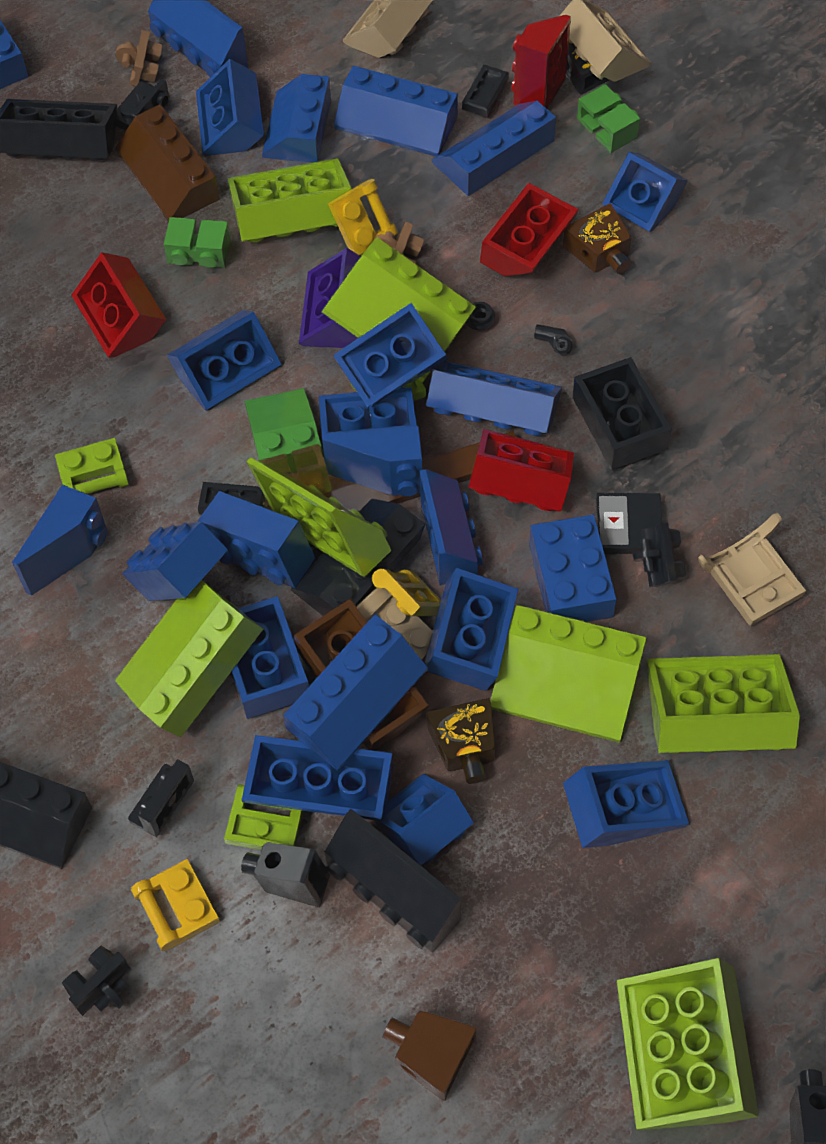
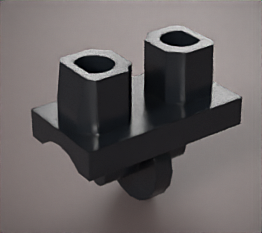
M659 523L654 527L642 529L641 551L633 554V561H643L644 572H647L649 587H658L675 582L677 578L684 577L686 575L685 564L682 560H674L672 549L680 546V531L669 529L668 523Z
M101 945L88 958L90 964L97 970L88 981L76 970L62 982L70 996L69 1001L82 1016L93 1005L100 1012L111 1002L118 1009L124 1005V1002L118 995L128 987L122 977L131 968L119 952L114 955Z

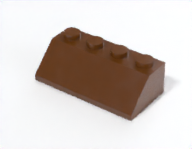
M161 104L135 116L117 144L116 151L168 222L170 217L184 218L220 200L216 176Z
M349 599L294 635L297 652L317 678L366 625L367 621L351 599ZM415 686L410 689L363 742L368 750L377 751L392 741L429 707Z

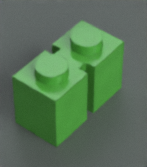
M606 84L579 98L577 119L592 134L604 128L596 133V138L610 153L638 138L640 118L637 112L630 109L625 103L622 104L621 97Z
M169 218L164 240L167 263L194 265V262H198L199 266L225 268L230 245V234L226 221L201 220L199 233L194 234L196 219Z

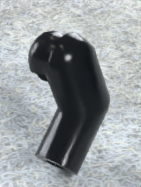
M540 324L536 325L534 339L548 341L558 355L565 356L571 352L573 344L564 329Z

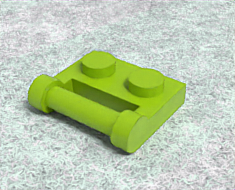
M115 438L55 454L62 484L85 494L118 485L120 488L129 486ZM115 472V474L104 476L101 478L73 485V483H77L80 481Z
M238 784L224 836L225 844L262 850L266 842L296 846L305 811L267 806L290 810V817L245 809L247 803L242 802L245 785Z

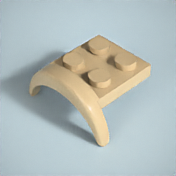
M778 513L772 514L756 530L727 549L704 557L701 554L698 557L700 566L705 572L711 573L750 627L803 597L806 592L767 540L782 521Z
M374 589L357 605V609L367 622L375 614L399 632L420 659H422L428 652L433 631L418 616H407L396 606L397 600L387 589Z

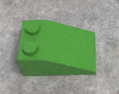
M304 388L244 401L258 461L287 475L324 467L321 443Z

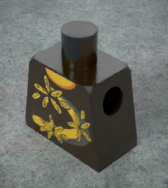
M490 698L428 711L427 728L447 771L452 772L463 769L468 784H475L485 780L486 774L483 764L493 762L495 757Z

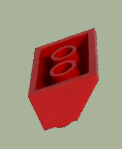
M562 15L528 24L522 35L518 34L513 44V51L516 53L512 65V72H515V76L511 86V92H514L513 105L538 101L548 109L566 79L571 16Z
M528 182L482 241L480 263L503 276L532 273L578 214L579 209Z
M101 252L71 294L108 358L117 357L151 341L167 320L127 257Z
M483 429L468 488L474 489L482 495L494 494L505 497L513 503L525 502L536 505L544 511L556 510L561 512L571 480L574 452Z

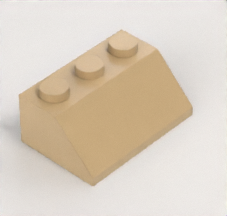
M373 0L342 41L347 46L377 58L387 54L392 56L403 47V39L415 31V23L429 12L428 6L433 0Z
M572 0L560 14V16H571L569 43H574L577 47L575 49L576 54L592 65L590 70L599 79L602 80L605 77L616 82L650 66L651 61L604 8L588 0Z

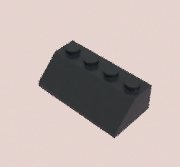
M6 99L0 108V153H6V155L12 157L30 154L38 158H45L50 155L61 156L64 159L89 157L91 160H103L108 158L114 147L117 104Z
M371 498L359 513L366 521L370 523L377 522L384 528L391 552L365 577L323 552L309 567L296 588L292 587L291 591L322 616L349 599L357 607L377 588L372 582L373 573L378 569H388L392 572L421 539L425 523L400 504Z
M0 762V846L63 869L92 810L85 792Z
M350 809L346 813L324 851L326 863L328 864L326 866L327 870L337 880L342 881L345 878L354 886L353 892L363 902L368 904L372 901L381 909L379 911L380 915L389 924L395 926L398 923L408 932L406 934L407 938L420 949H423L425 946L433 953L461 921V899L354 810Z

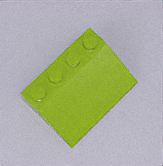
M338 158L227 178L241 241L259 242L264 237L274 235L286 237L291 235L292 232L301 230L313 232L328 225L338 227L328 203L351 190L349 181Z
M376 237L324 307L322 313L359 338L412 303L445 352L476 306ZM431 371L418 378V380L423 383Z
M252 457L246 461L272 510L298 520L308 543L363 577L391 552V548L386 540L387 533L377 522L370 523L366 521L358 511L354 509L349 511L336 498L332 496L327 498L322 495L319 489L312 484L307 486L299 480Z
M201 580L186 598L175 600L115 681L138 709L156 725L176 736L182 737L263 628L204 580Z
M516 605L491 697V710L620 743L646 637Z
M780 654L647 659L653 727L658 753L796 749L800 714Z
M720 958L617 980L636 1130L721 1124L759 1117L735 967Z

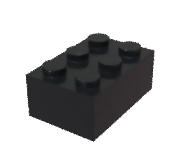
M631 357L574 377L572 398L611 470L668 450L672 428Z

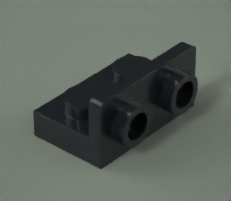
M160 79L153 86L141 80L117 108L116 126L127 130L135 116L160 104L165 109L170 100L167 82Z
M179 759L176 760L173 766L164 764L128 816L129 822L157 838L194 782L189 765Z

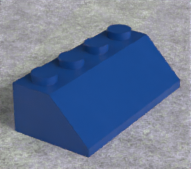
M206 0L152 1L148 13L151 22L150 29L153 34L168 42L173 50L185 55L193 65H198L209 77L218 71L229 59L248 68L243 27Z
M353 65L342 86L334 129L428 155L438 156L458 117V93Z
M538 101L518 104L434 157L432 163L467 196H470L552 143L555 138L556 117Z
M444 361L433 369L426 406L433 407L434 412L439 414L452 415V412L464 414V419L469 421L481 422L482 419L494 421L493 425L510 429L513 425L524 428L523 431L527 434L539 436L542 435V432L547 433L551 428L562 386Z
M375 614L284 713L285 728L335 770L339 771L426 673L428 667L405 638Z
M255 735L242 802L345 816L352 809L363 819L382 821L389 799L393 775L392 753L357 749L340 770L337 771L302 741Z

